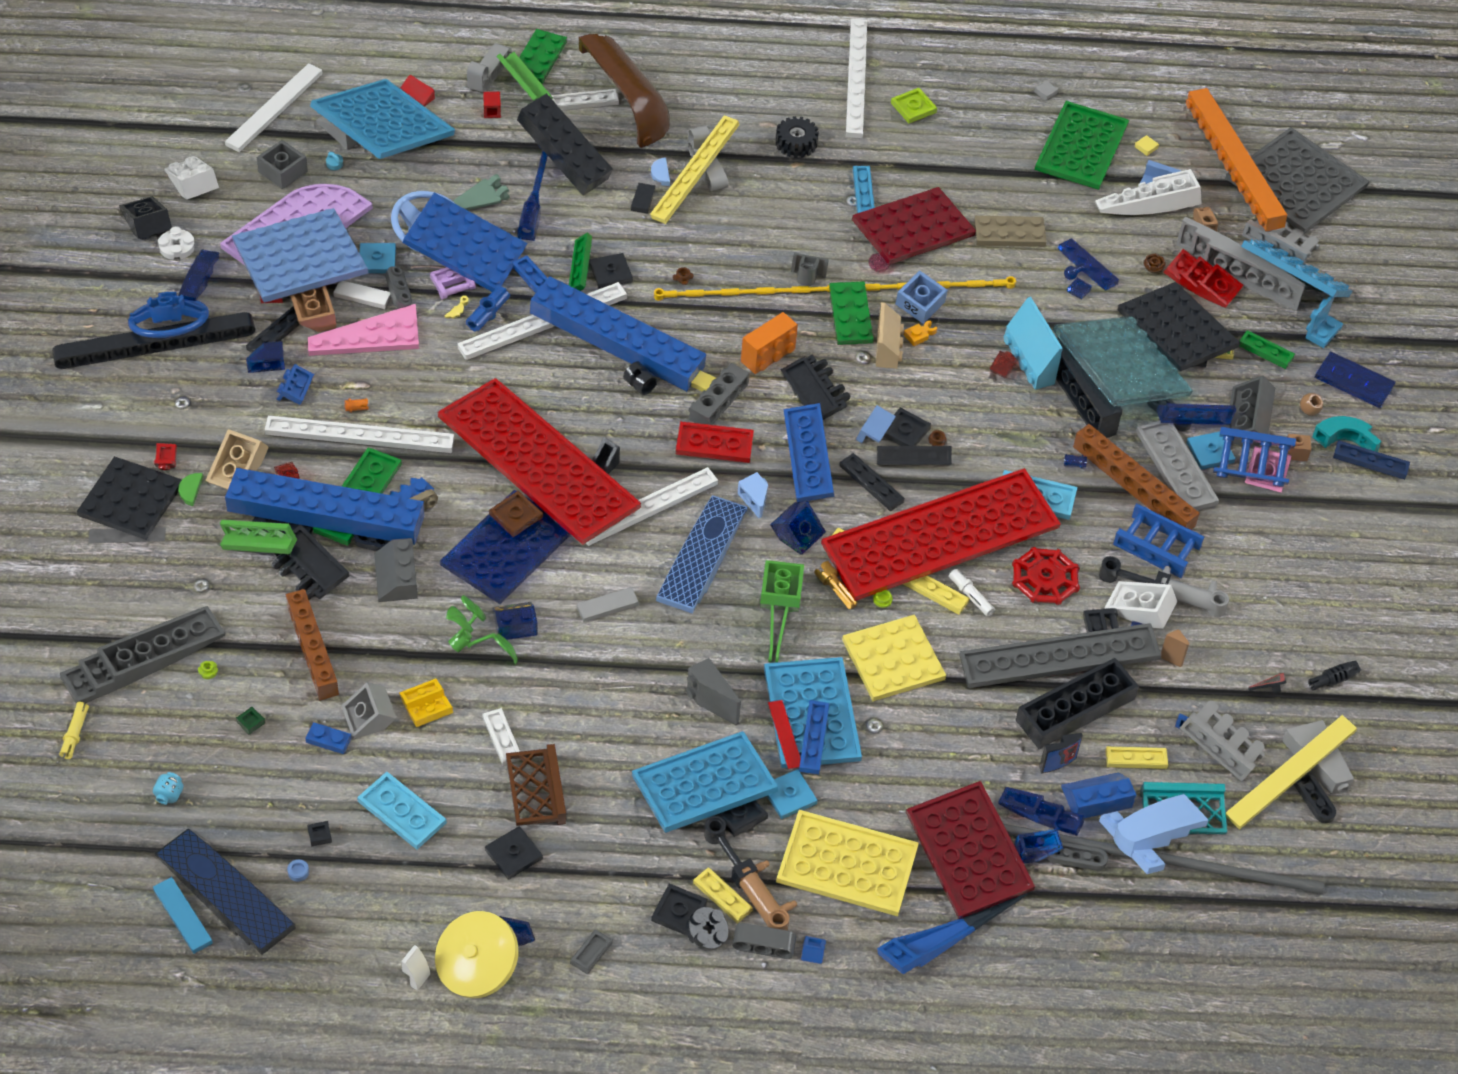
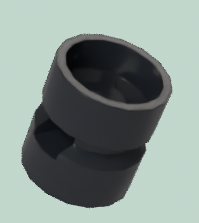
M639 361L629 365L623 375V379L641 395H647L652 392L658 382V378Z

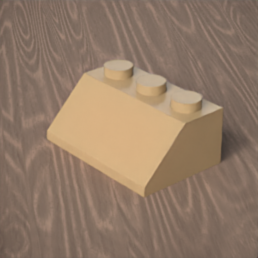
M882 302L878 321L876 367L897 369L898 361L902 362L903 351H899V348L903 347V337H900V335H903L904 324H901V316L886 303Z

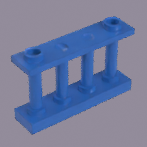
M1221 427L1219 437H1223L1224 440L1220 468L1214 467L1213 473H1217V477L1228 478L1229 475L1272 482L1273 486L1284 487V484L1288 485L1289 479L1284 478L1288 451H1290V448L1295 447V438ZM1234 439L1242 440L1241 443H1243L1238 471L1227 469L1231 443ZM1253 442L1260 443V446H1262L1257 474L1246 472L1250 445ZM1272 445L1279 446V449H1281L1276 477L1265 475L1268 452Z
M1136 503L1132 518L1135 520L1127 531L1119 528L1113 545L1163 570L1165 566H1169L1171 574L1182 578L1188 564L1185 561L1192 548L1200 551L1204 536ZM1141 523L1152 527L1144 540L1134 536ZM1158 531L1168 535L1161 548L1151 544ZM1175 539L1186 544L1178 557L1168 552Z

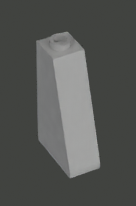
M1321 720L1286 729L1283 742L1295 755L1327 727L1324 721ZM1338 747L1310 770L1330 794L1347 792L1350 790L1354 780Z

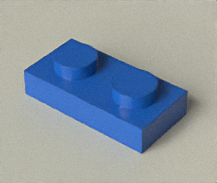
M313 722L305 741L308 744L344 754L352 737L350 733Z

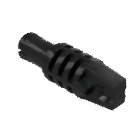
M1356 660L1342 663L1324 670L1322 675L1308 679L1309 686L1313 685L1311 687L1312 691L1326 685L1334 686L1359 674L1361 668Z

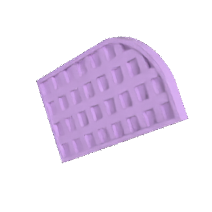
M333 184L309 185L292 191L232 235L332 208L335 209L344 227L347 228L373 209V206L364 197L343 186ZM232 235L220 243L221 249L245 265L233 242Z

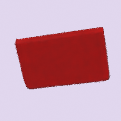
M409 75L400 87L402 91L424 107L435 99L434 89L412 75Z

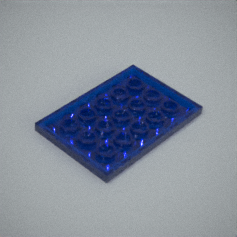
M513 490L507 497L515 493L516 490ZM528 499L543 513V518L513 537L488 514L440 560V566L498 604H501L571 534L535 502Z

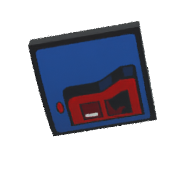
M1082 733L1062 735L1060 743L1044 745L1039 765L1041 774L1058 770L1073 762L1078 755L1083 737Z

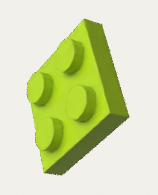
M920 88L891 98V104L908 124L937 113V107Z

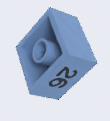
M919 270L898 291L895 304L924 324L945 303L948 290Z

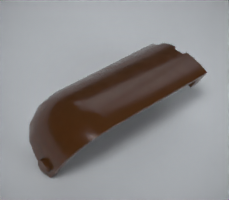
M598 34L580 36L579 51L582 54L589 52L627 99L636 121L637 145L643 148L662 139L669 130L670 114L659 92L613 38L607 35L599 36Z

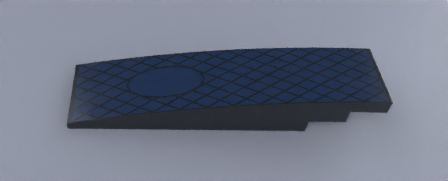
M189 828L155 853V856L235 936L239 935L261 955L296 929L295 924L275 904Z

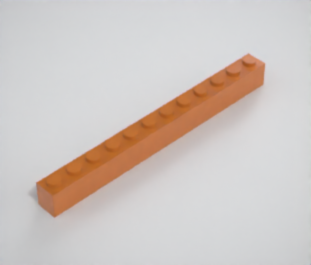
M1208 88L1189 91L1188 99H1186L1187 108L1192 112L1193 118L1197 120L1199 128L1205 133L1206 139L1210 141L1212 149L1218 154L1219 160L1223 162L1225 170L1230 173L1232 181L1238 186L1239 192L1243 194L1245 202L1251 207V211L1256 215L1259 224L1262 225L1265 232L1285 228L1287 213Z

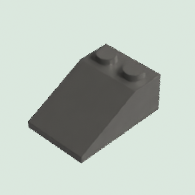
M710 658L689 667L686 688L689 698L694 699L697 705L734 725L739 724L741 700Z

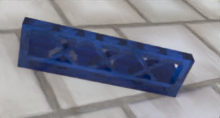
M1166 403V405H1158L1157 407L1161 423L1230 425L1236 412L1235 405Z

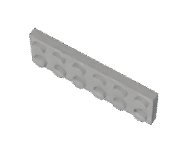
M1170 418L1136 428L1137 435L1169 489L1197 511L1218 505L1219 499Z

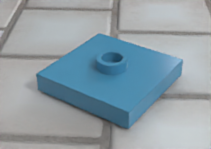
M360 243L359 254L368 268V273H386L389 267L395 266L396 243Z
M1220 432L1187 438L1186 442L1201 470L1220 466L1224 445L1223 437H1219ZM1231 449L1228 464L1235 463V457Z
M798 769L774 779L778 785V792L767 796L781 820L798 813L799 810L812 807L818 802Z

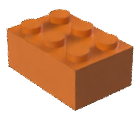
M782 312L742 338L741 362L754 374L765 370L772 363L778 362L786 354L792 353L796 348L798 324Z

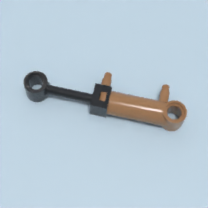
M719 816L708 818L705 822V840L710 844H720L734 865L731 878L739 889H743L767 927L788 931L789 914L787 912L796 907L797 902L793 900L779 906L765 886L758 872L769 867V861L765 860L755 865L750 858L741 862L725 838V821Z

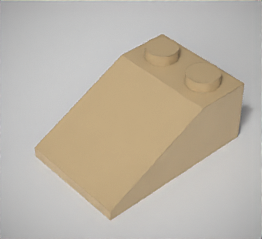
M228 429L205 481L228 490L236 468L257 471L269 447L260 440Z

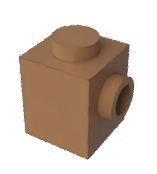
M1288 434L1287 437L1296 439L1295 447L1290 448V451H1288V454L1291 455V460L1308 461L1311 453V437L1309 435Z

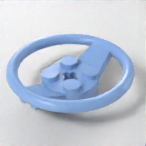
M411 192L401 197L395 203L391 213V223L396 235L402 242L406 235L399 225L398 214L400 213L409 227V231L421 213L410 200L431 198L434 192ZM438 194V195H440V196H442V197L448 199L449 201L453 202V201L450 200L449 198H447V197H445V196H443V195H441V194Z

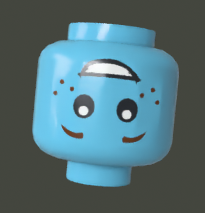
M171 772L158 777L153 787V794L159 803L167 805V803H175L184 788L181 777Z

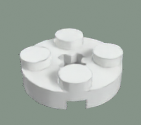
M172 227L170 231L165 232L158 239L160 253L165 258L174 260V257H180V259H184L194 251V237L191 233L181 230L179 227Z

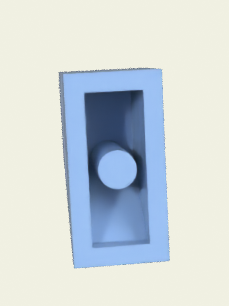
M755 473L738 482L737 494L758 518L762 517L767 498L768 483L765 478Z

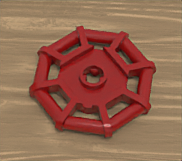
M1031 547L1027 553L1018 559H1014L1012 562V585L1025 594L1032 603L1043 602L1061 605L1065 599L1080 590L1078 576L1080 567L1061 552V549L1051 550ZM1031 558H1034L1032 562L1027 563ZM1021 569L1027 571L1026 576L1021 577ZM1042 573H1049L1050 575L1049 577H1045ZM1066 573L1071 574V580L1066 579ZM1029 583L1035 591H1031L1025 584ZM1061 587H1067L1066 590L1059 594L1058 590Z

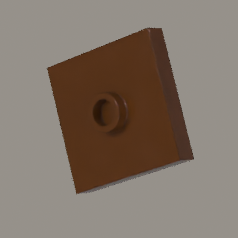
M516 491L489 509V515L513 537L543 518V513L519 491Z

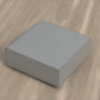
M1046 80L1035 87L1034 92L1044 100H1048L1058 94V89Z

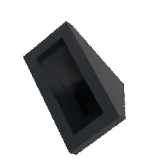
M603 437L592 461L609 474L620 463V446Z

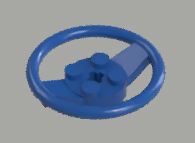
M176 292L158 293L157 298L152 299L150 297L146 305L130 313L128 326L135 334L144 337H174L189 333L202 326L209 317V310L204 303L198 300L184 298L182 294L178 296ZM182 315L197 318L196 321L186 326L163 331L146 330L136 325L148 318H152L153 323H161L168 320L178 322L182 320Z

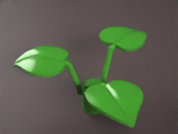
M465 595L461 596L463 604L473 613V617L469 622L455 606H451L448 609L446 619L452 620L462 627L448 641L455 651L460 652L466 646L470 648L474 644L493 638L512 657L514 663L517 664V654L514 647L499 633L497 635L492 633L471 642L472 635L470 633L473 632L471 624L477 617L483 622L486 620L485 613Z

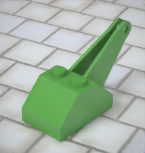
M765 561L760 608L771 610L768 662L772 661L774 609L785 611L776 652L775 663H778L788 612H799L804 564Z

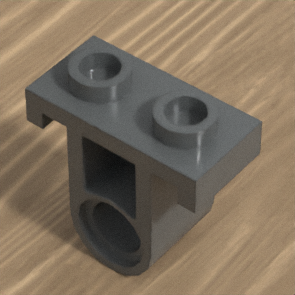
M794 253L791 272L798 271L797 282L799 284L811 286L815 283L817 275H822V277L826 278L829 259Z

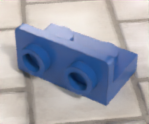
M294 364L290 370L287 369L282 377L285 381L280 383L276 391L279 393L276 400L280 401L284 396L300 405L314 374Z

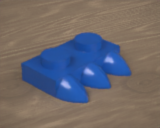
M422 477L420 479L410 478L411 485L401 484L400 492L390 491V495L409 499L426 490H434V488Z

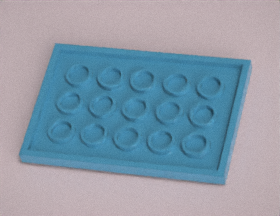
M1244 240L1241 245L1246 250L1332 297H1350L1353 292L1348 289L1350 287L1348 284L1342 281L1335 282L1333 276L1327 273H1319V269L1312 265H1304L1302 259L1288 256L1289 253L1281 248H1273L1274 244L1266 240Z
M843 657L764 664L769 701L783 700L800 758L809 701L814 700L829 703L821 765L858 762L862 760ZM774 725L781 768H788Z
M744 731L632 771L633 779L665 833L778 792V785Z

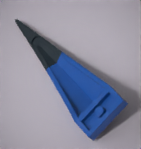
M1027 893L962 919L893 938L877 948L878 955L902 974L915 967H922L1027 896Z

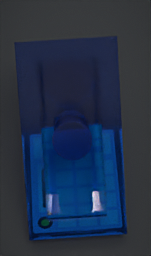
M283 342L263 343L246 358L248 373L285 370Z
M1058 829L1018 834L1014 842V846L1024 864L1038 862L1063 849Z

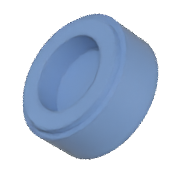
M294 860L288 865L287 871L291 880L299 882L308 877L309 867L304 860Z

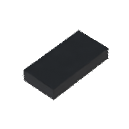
M638 183L631 211L648 214L656 185Z

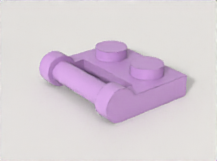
M447 267L430 272V278L438 290L441 299H446L449 295L464 290L476 289L473 280L467 279ZM462 281H466V283L457 286H453L447 289L444 288Z

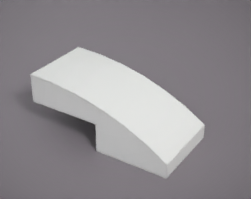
M414 945L401 962L402 972L410 976V986L418 991L430 976V969L424 955Z

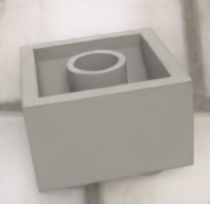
M366 682L341 705L353 738L383 731L396 720L385 687Z

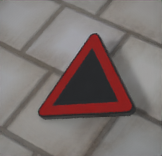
M1280 673L1248 687V690L1272 687L1274 694L1281 692L1280 685L1287 683L1285 673Z

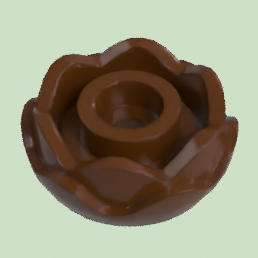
M1156 253L1147 255L1143 262L1145 269L1150 273H1159L1166 265L1164 258Z

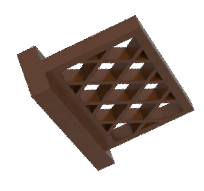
M548 744L547 749L506 753L516 826L556 821L557 825L566 824V809L555 744ZM543 756V762L540 765L531 760L534 757ZM511 759H521L524 762L518 768L511 763ZM527 764L535 768L531 775L523 771ZM538 772L546 776L542 783L534 778ZM518 774L526 778L522 785L514 781ZM530 781L538 786L533 793L525 788ZM541 789L549 793L545 800L537 796ZM521 791L529 796L525 802L517 799ZM532 799L541 803L536 810L528 806ZM544 807H547L552 811V815L544 816L539 812ZM523 809L532 813L529 818L520 819L519 814Z

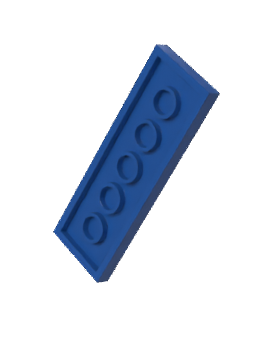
M820 403L783 409L797 503L835 497Z

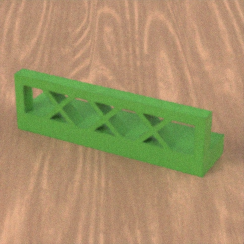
M512 52L507 58H504L501 54L496 56L533 101L546 93L551 99L553 98L515 52Z
M221 520L220 526L225 533L220 543L223 550L290 554L297 541L289 524Z

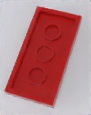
M680 421L676 455L750 463L754 430Z

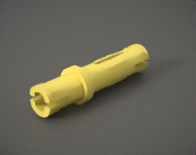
M84 702L76 703L68 731L63 736L64 743L59 755L63 757L64 753H66L65 759L73 757L75 746L80 741L79 734L89 709L87 704L83 708Z

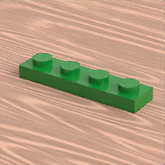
M588 232L577 238L574 244L569 286L579 291L584 290L586 287L592 246V235Z

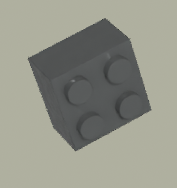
M284 140L279 141L257 157L258 172L281 189H284L308 172L306 156Z

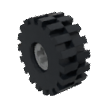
M793 116V119L788 117L786 121L782 120L776 128L775 144L777 149L781 150L783 155L787 153L788 157H791V155L794 158H798V156L805 158V155L810 156L811 152H815L818 145L819 131L814 122L810 123L808 118L803 120L804 117L797 119L796 116Z

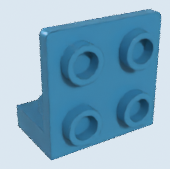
M1331 295L1327 300H1322L1318 309L1313 310L1310 315L1311 321L1306 327L1308 331L1306 339L1322 348H1325L1343 326V323L1328 315L1334 299Z

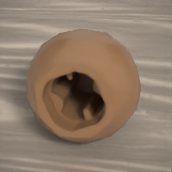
M1308 393L1302 397L1300 408L1305 414L1314 416L1322 410L1323 400L1318 394Z

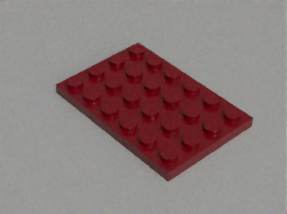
M939 187L852 216V221L888 265L976 235V229Z
M981 781L906 809V814L958 919L1035 889V885Z

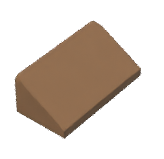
M1179 629L1166 635L1161 658L1181 667L1183 666L1190 643Z

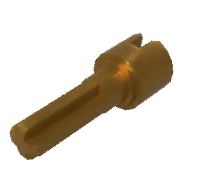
M829 561L823 562L821 564L823 570L815 569L814 574L823 585H829L848 609L855 608L858 602L854 601L850 592L838 579L839 573Z

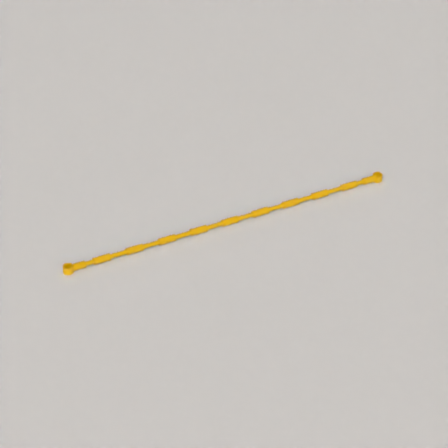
M1009 276L1006 279H996L993 281H937V283L944 288L967 286L969 288L993 285V287L1005 286L1008 289H1013L1016 279ZM880 283L865 284L866 291H880V289L900 290L906 283L880 285ZM829 285L827 287H759L756 289L740 290L739 288L710 291L700 289L677 292V290L664 291L661 288H657L654 290V299L661 301L664 298H675L677 296L704 297V295L734 296L753 293L763 295L792 292V294L810 293L812 291L829 292Z

